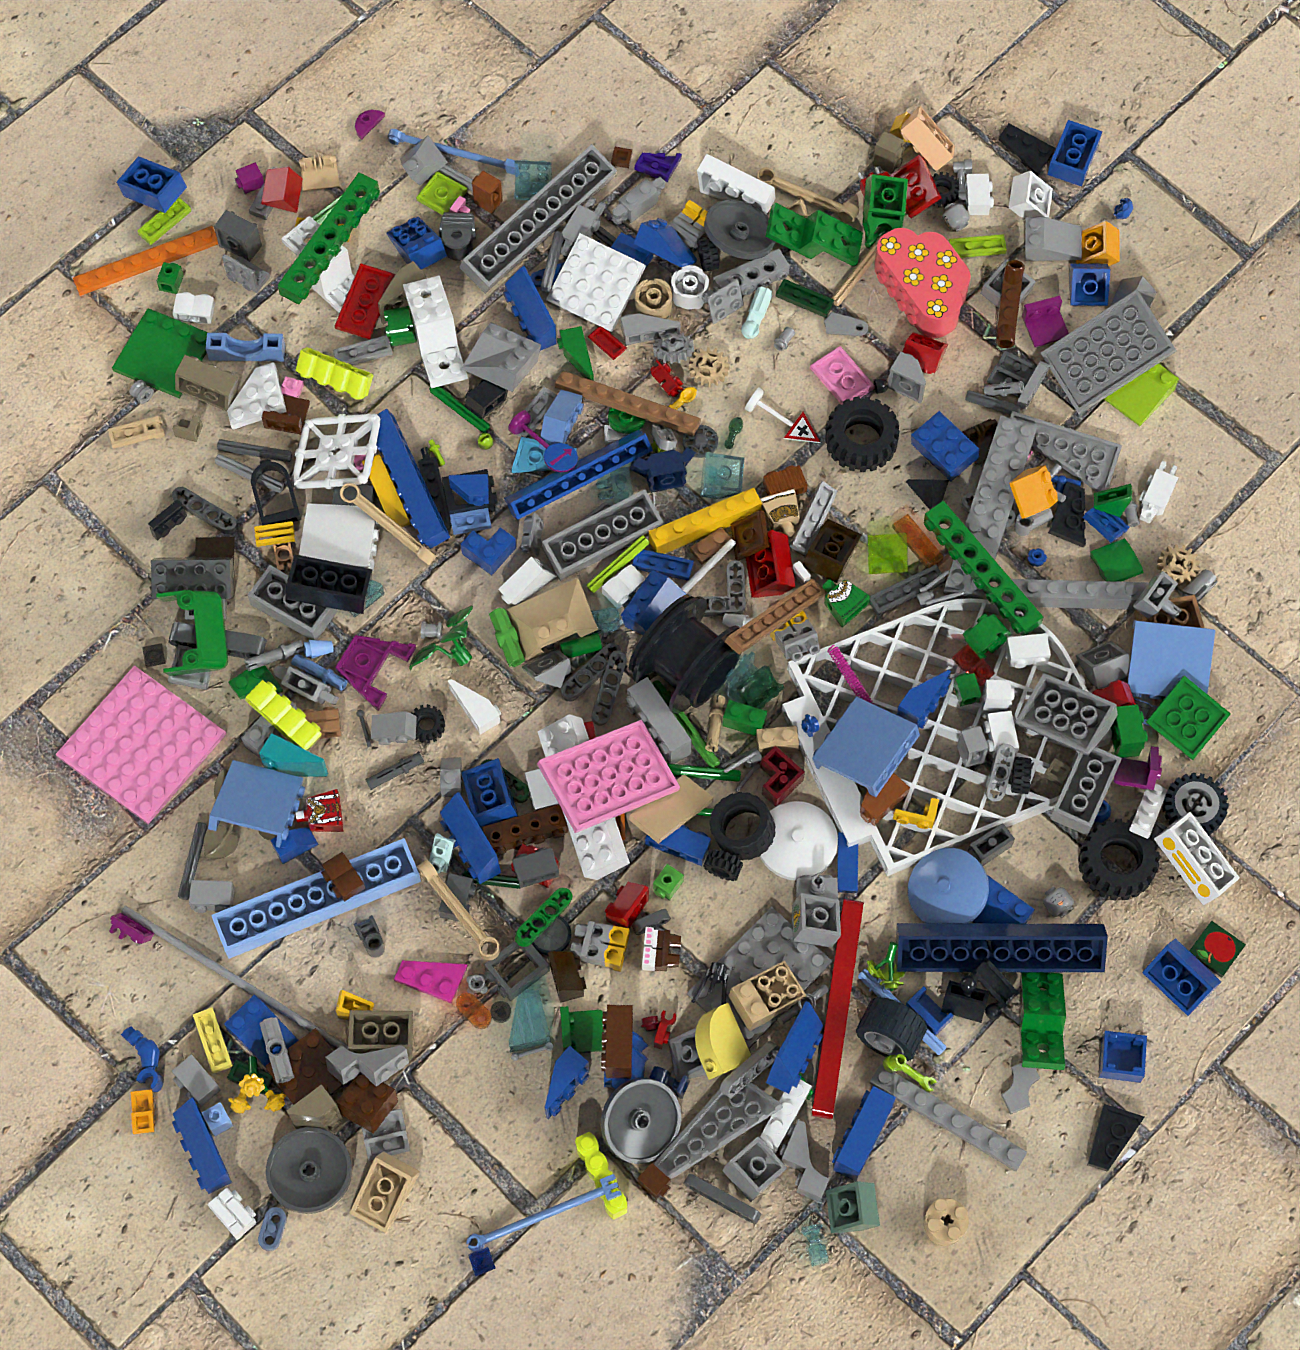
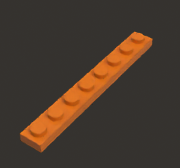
M209 226L72 278L79 295L82 296L162 266L163 262L170 263L218 245L216 233L213 227Z

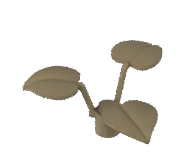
M222 769L216 778L214 785L215 799H217L228 773L225 769ZM230 823L228 830L222 825H218L216 831L207 830L204 836V855L206 858L221 859L231 855L236 850L239 840L235 834L231 833L234 824ZM294 823L292 826H288L289 830L294 828ZM259 831V834L266 840L277 837V835Z

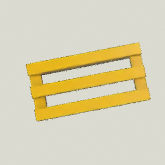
M293 521L254 527L257 547L295 542ZM286 534H290V535H291V536L278 537L279 535H286ZM264 537H277V538H270V539L260 540V538H264Z

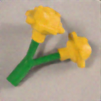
M254 1056L249 1057V1075H244L243 1080L239 1082L241 1088L238 1097L228 1098V1102L231 1103L230 1109L236 1113L243 1114L246 1110L251 1109L246 1100L247 1096L249 1098L253 1095L257 1097L264 1090L266 1092L265 1096L268 1099L264 1109L267 1111L271 1109L273 1112L280 1110L285 1105L284 1099L286 1094H274L272 1090H269L264 1083V1079L260 1078L257 1073V1058Z

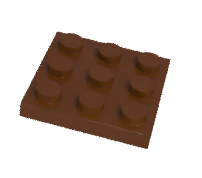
M316 1028L287 1049L294 1078L277 1084L293 1105L320 1085L325 1088L330 1096L345 1085L328 1071L325 1057L332 1053L333 1050ZM270 1062L265 1066V1068L275 1080V1076Z

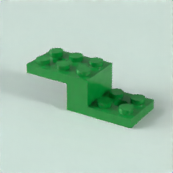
M774 203L771 206L765 237L809 259L824 251L854 267L858 264L863 232L819 209L805 218L778 203ZM783 224L787 225L788 231L785 230V227H784Z
M1021 972L1022 1008L1019 1031L1022 1067L1064 1070L1063 1032L1066 1021L1063 974Z

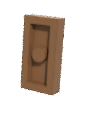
M720 527L691 546L690 551L702 565L731 538Z

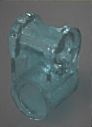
M615 608L591 611L599 630L590 634L615 631L620 627L619 612ZM610 617L615 618L612 622L607 621Z

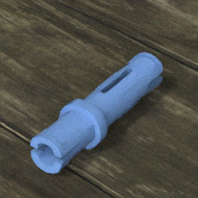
M298 653L292 658V665L319 678L325 684H330L340 691L346 688L348 680L336 675L333 670H327Z

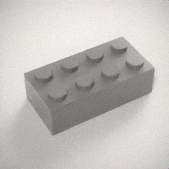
M269 565L248 594L250 605L308 639L317 640L337 613V609L285 599L286 583L289 575Z
M646 677L628 688L626 707L631 715L635 714L638 719L637 721H643L664 760L669 764H675L691 754V738L649 678Z
M1097 747L1089 755L1079 752L1050 819L1088 835L1122 758Z

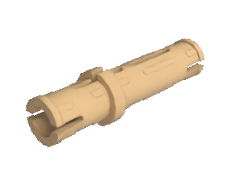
M717 695L713 697L712 710L709 712L710 724L705 749L709 752H713V747L714 752L718 750L726 698L721 695L718 696V700Z

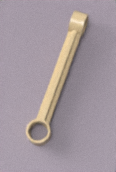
M764 167L757 172V179L761 180V176L769 175L772 179L763 182L837 213L845 222H854L859 213V209L854 204L849 202L841 204L776 177L774 170Z
M347 483L342 486L340 496L345 502L354 503L414 552L421 560L429 566L437 557L432 551L361 495L360 488L357 485ZM353 486L357 490L356 498L354 500L346 499L343 494L344 489Z
M427 859L419 864L417 870L476 941L480 956L489 961L496 959L500 953L498 941L493 937H487ZM486 943H493L496 945L497 950L493 954L487 955L482 952V947Z

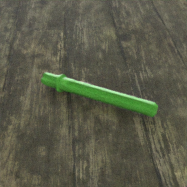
M659 680L653 681V686L669 707L672 697L671 691H667ZM683 712L674 714L691 738V743L708 766L716 768L720 761L713 752L705 749L706 742Z

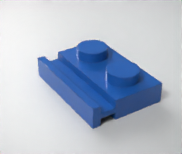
M1094 507L1083 516L1110 543L1122 536L1130 528L1119 517L1097 510Z

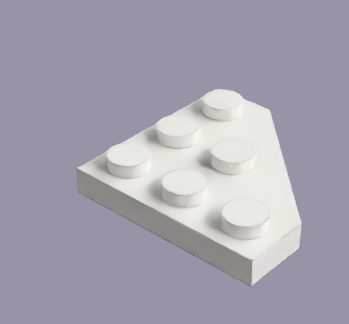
M274 362L255 368L228 408V417L233 430L261 421L263 411H276L280 414L287 412Z

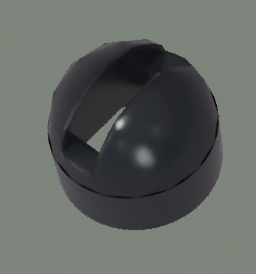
M884 378L874 379L876 394L887 391L888 385L884 384L888 382Z

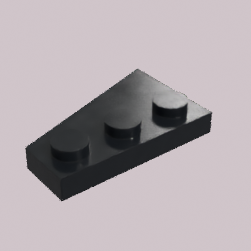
M1104 1104L1087 1166L1108 1172L1145 1116Z

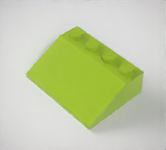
M1158 363L1104 398V400L1138 426H1141L1176 389L1179 378Z

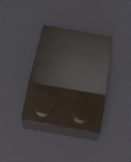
M827 519L810 546L803 566L811 572L838 583L862 534Z

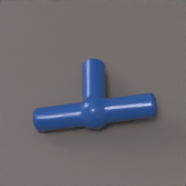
M1055 475L1051 482L1057 483L1055 490L1062 493L1066 482L1081 486V481L1066 478L1064 475Z

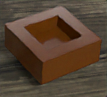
M615 146L611 165L629 169L633 149Z

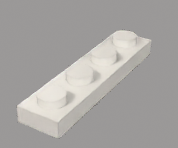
M1155 784L1154 790H1145L1129 831L1144 838H1149L1165 799L1167 789Z
M800 1080L797 1088L792 1087L789 1094L783 1093L779 1101L783 1108L771 1115L760 1136V1139L775 1155L812 1088L811 1085Z

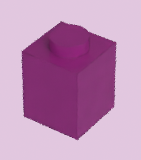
M256 162L235 170L237 178H234L238 189L242 188L244 194L260 189L264 184L263 176Z

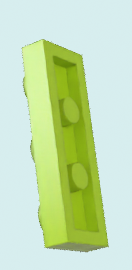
M178 197L166 213L160 211L138 229V235L152 245L191 212V207Z
M1004 234L949 239V243L960 258L1000 255L1007 252Z

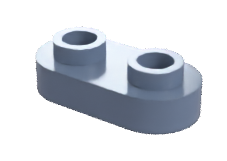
M273 1207L265 1214L258 1236V1243L265 1251H274L280 1245L287 1222V1216L281 1208ZM274 1217H280V1221L278 1223H273L272 1220ZM269 1237L274 1238V1241L271 1244L266 1243V1240Z

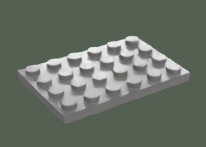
M1136 289L1042 351L1041 355L1046 363L1050 365L1051 371L1080 415L1177 352V350Z
M772 906L718 961V963L727 966L726 974L729 977L727 980L726 1003H729L748 1049L762 1037L787 1009L767 1023L749 1032L728 997L731 988L785 961L805 992L832 964V960L815 945L793 941V925ZM704 976L687 992L691 999ZM708 978L695 1003L706 1013L721 1006L722 981L721 983H715L712 993H709L711 981Z

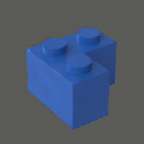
M501 527L489 541L475 531H472L461 543L462 554L491 576L516 549L515 537Z

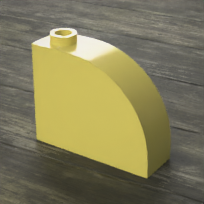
M729 1003L705 1013L699 1019L695 1031V1043L699 1059L709 1080L738 1068L751 1056Z

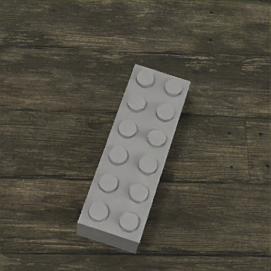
M644 489L543 540L542 549L561 581L630 546L640 536H649L650 530L662 526L664 522Z

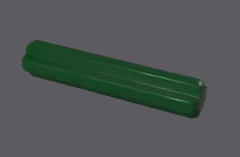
M468 871L463 872L462 876L472 878ZM498 874L481 883V885L521 889L516 876ZM476 878L473 879L474 884H479Z

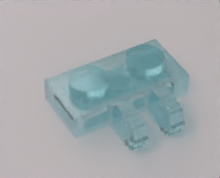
M629 467L618 468L610 472L611 479L601 480L596 483L598 489H608L612 486V490L599 492L598 498L600 500L614 497V503L617 504L633 495Z

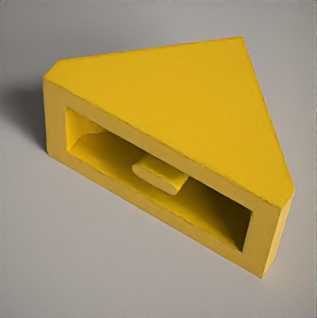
M340 990L336 1013L339 1019L349 1020L350 1010L373 1011L374 1003Z

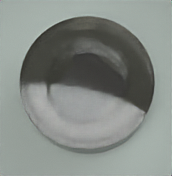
M504 1001L495 1002L490 1010L492 1019L497 1023L507 1022L512 1013L510 1005Z

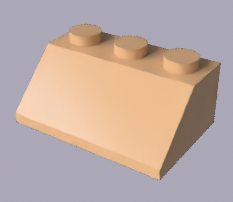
M921 106L902 124L901 135L906 141H910L914 145L913 149L917 154L923 155L926 164L930 168L933 167L937 171L953 158L955 145Z

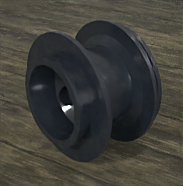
M691 594L678 598L658 616L637 644L628 667L629 671L633 673V680L636 683L646 677L652 680L659 675L675 688L669 704V709L674 714H679L691 706L697 708L707 702L731 675L741 654H737L725 642L730 634L741 627L738 625L732 626L718 636L701 622L706 611L707 601L701 596L694 597Z

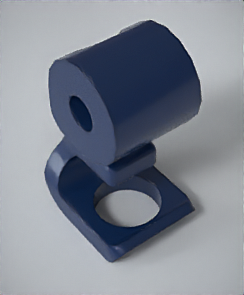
M658 1066L653 1067L649 1078L669 1087L679 1099H683L690 1083L687 1076H682L680 1082H678L676 1078L671 1077V1073L668 1070Z

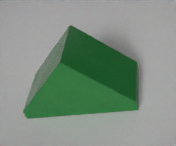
M1131 483L1094 493V508L1121 517L1132 500Z

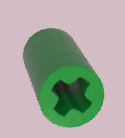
M598 632L559 643L561 653L569 659L602 649Z

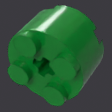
M409 306L384 310L385 321H388V326H385V330L391 347L416 343L414 322Z
M987 614L982 615L977 620V625L973 628H968L963 633L965 642L980 659L986 658L985 653L988 651L994 653L1006 642V635L1011 634L995 614L990 616Z

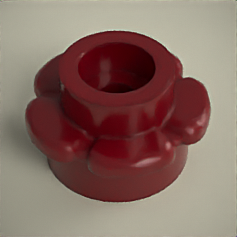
M658 1016L641 1019V1028H645L646 1032L658 1029L660 1023Z

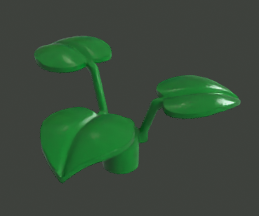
M470 605L456 612L446 623L447 627L452 626V628L441 637L440 642L444 643L452 640L454 645L450 648L451 653L438 645L436 646L435 643H431L414 655L409 669L412 670L413 666L427 660L437 650L447 655L450 659L454 658L459 666L467 664L472 659V655L465 648L466 646L461 638L467 637L468 622L465 619L470 614L473 606Z

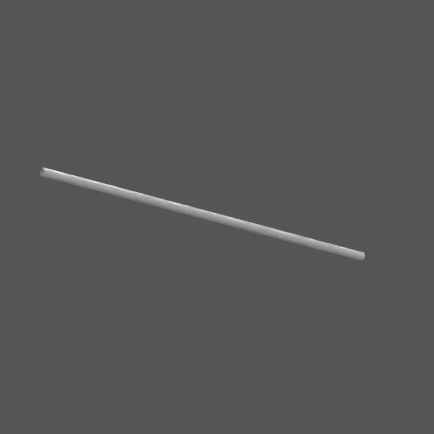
M124 906L121 913L246 992L251 995L255 994L262 1002L310 1032L316 1028L330 1045L335 1048L343 1046L348 1050V1045L129 907Z

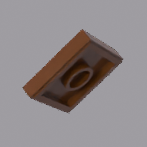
M759 510L730 524L732 539L736 543L734 545L736 560L740 561L769 547L764 511Z

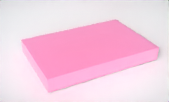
M841 346L810 365L813 373L841 405H843L844 400L850 399L851 401L853 397L858 396L861 398L875 388V385Z

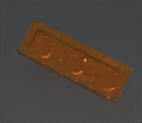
M909 514L892 525L895 532L926 569L943 560L944 556Z

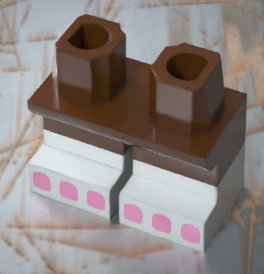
M646 927L642 970L667 971V968L679 967L680 955L669 954V948L680 949L681 936L670 934V930L661 931L654 930L652 927Z

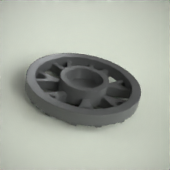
M700 425L698 429H703V433H697L696 431L694 437L684 433L683 447L684 449L687 447L691 448V450L694 447L699 449L698 453L693 457L704 458L716 451L718 436L709 426ZM708 431L712 433V435L708 437L705 435ZM708 440L715 441V445L709 444ZM693 441V444L687 446L686 442ZM708 447L710 451L705 453L703 449Z

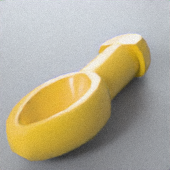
M685 388L680 393L679 398L668 407L677 410L684 403L687 404L693 401L697 394L696 388Z

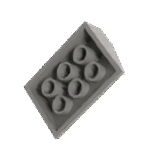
M1043 673L1015 723L1089 755L1109 731L1118 713L1115 703Z

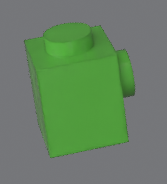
M667 864L653 882L654 893L662 899L667 898L670 901L684 882V875Z

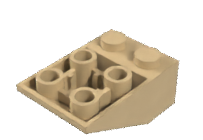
M783 961L732 987L728 997L750 1032L806 997V994L787 963Z

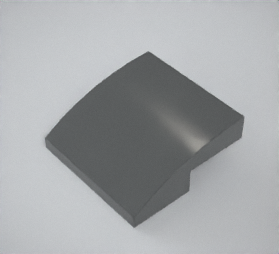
M1004 351L998 364L995 365L987 383L1000 384L1002 381L1007 383L1022 381L1025 388L1037 366ZM1014 393L1012 395L1019 398L1021 393Z

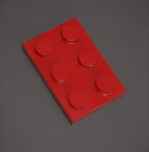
M918 155L890 174V177L908 179L905 211L911 219L941 199L931 173L921 155Z

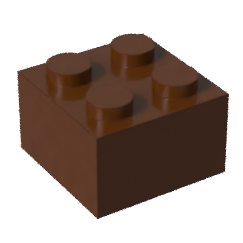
M359 1073L338 1098L336 1104L342 1116L374 1134L398 1103V1098L394 1088L384 1082L375 1086L365 1075Z

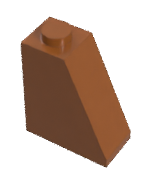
M893 773L877 797L870 795L867 789L860 808L862 819L875 826L908 795L910 787Z

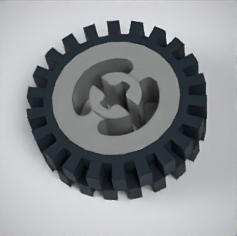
M1191 773L1190 776L1187 774L1183 775L1181 779L1178 777L1170 785L1163 801V811L1166 812L1164 815L1165 819H1169L1168 824L1171 825L1189 813L1200 795L1203 798L1195 808L1193 816L1207 835L1212 834L1223 823L1229 808V803H1227L1228 797L1227 795L1224 796V788L1220 789L1218 781L1214 783L1212 782V777L1209 776L1206 779L1204 778L1205 774L1202 773L1199 776H1196V773Z

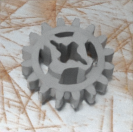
M677 332L673 334L667 333V336L661 335L660 339H655V343H653L654 356H657V360L663 359V363L670 361V364L676 361L680 363L681 359L686 361L687 357H691L692 352H694L693 339H690L689 335L684 337V333L677 335Z

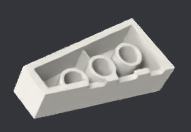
M706 154L697 169L700 193L724 201H742L757 207L766 215L776 199L773 186Z

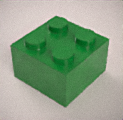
M1138 704L1117 707L1118 715L1110 727L1114 754L1120 758L1137 757L1148 741L1147 731L1143 730L1142 726L1144 722L1143 712L1139 711Z

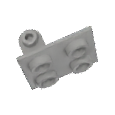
M727 278L724 282L718 284L717 287H713V291L709 290L702 296L703 302H708L713 324L744 306L737 278Z

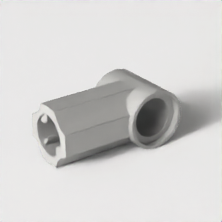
M1048 508L1023 519L1019 514L1014 526L1015 532L1020 536L1028 535L1031 530L1053 519L1052 510ZM1021 522H1025V523H1027L1028 525H1027V526H1023V525H1021L1020 523H1021Z

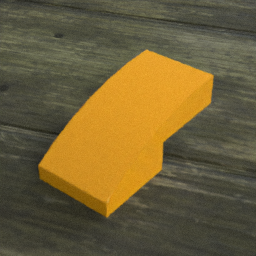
M152 1089L131 1092L133 1134L155 1132Z

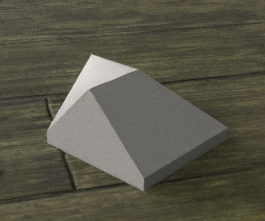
M1143 276L1122 279L1110 307L1137 289L1148 307L1151 308L1157 292Z
M555 648L522 666V669L538 682L561 688L565 676L571 674V663L568 657Z

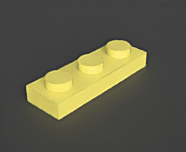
M213 1007L193 1014L212 1073L214 1074L232 1067L233 1065Z

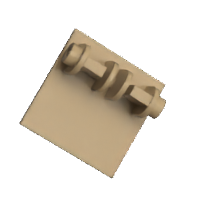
M330 154L323 157L319 155V157H302V159H299L301 177L303 178V191L340 187L336 155Z

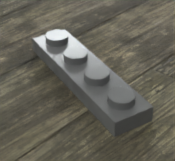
M934 565L871 595L869 603L878 616L916 598V594L921 593L919 588L926 586L942 573L938 566ZM942 578L927 591L945 584L946 579Z

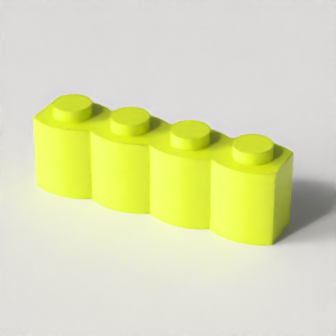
M308 347L301 349L295 369L296 372L300 373L301 377L308 379L312 377L317 380L318 384L330 385L334 387L335 391L342 393L345 391L352 398L358 400L368 396L374 376L368 371L356 368L351 364L339 361L334 357L322 354Z
M262 680L245 697V701L292 744L308 751L321 738V728L314 722H308L305 719V713L299 708L295 710L290 705L291 701L285 695L280 696L275 692L277 689L271 682L268 681L266 683Z
M587 1132L575 1139L576 1150L581 1160L585 1162L586 1172L594 1181L595 1189L602 1187L600 1179L613 1173L608 1170L606 1157L599 1151L596 1137L591 1132ZM615 1179V1180L610 1181V1182H608V1183H609V1185H610V1184L616 1183L617 1180ZM616 1188V1189L611 1190V1191H612V1193H613V1192H615V1191H619V1189ZM622 1192L621 1196L609 1201L605 1195L600 1196L604 1200L607 1214L613 1220L627 1213V1200Z

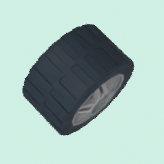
M877 997L870 1001L857 1026L856 1033L858 1038L874 1052L884 1057L903 1054L906 1060L909 1061L913 1059L927 1031V1025L924 1019L910 1007L893 999Z

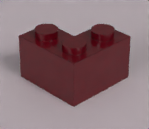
M776 746L762 758L761 769L771 777L762 786V795L776 807L804 781L805 771Z

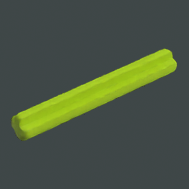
M643 535L640 536L588 582L587 588L592 593H595L649 545L648 539Z

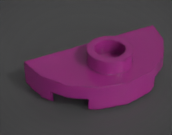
M373 109L361 113L355 121L357 136L362 140L385 117V113Z

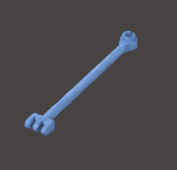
M390 129L388 134L389 142L394 145H398L399 142L417 145L423 140L405 135V133L397 129ZM434 142L440 152L504 168L509 174H520L518 162L507 158L506 161Z
M612 1174L600 1179L602 1187L487 1234H472L467 1238L466 1244H468L469 1250L479 1252L490 1241L605 1195L608 1201L622 1195L621 1191L612 1193L611 1190L618 1188V1183L610 1185L608 1183L615 1180L616 1177ZM476 1238L478 1241L477 1245H470L471 1241Z

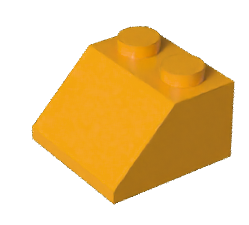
M1104 221L1082 231V260H1076V264H1108V266L1120 262L1119 229Z
M1046 465L1025 469L1009 483L1022 519L1048 509L1058 501L1057 492L1053 487L1051 475Z

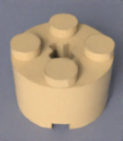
M657 278L642 281L635 291L636 313L663 319L667 318L672 311V291L669 284Z
M949 1198L938 1199L931 1204L923 1221L924 1230L930 1241L945 1247L959 1242L969 1225L967 1209L958 1201ZM944 1219L949 1220L947 1226L943 1225Z

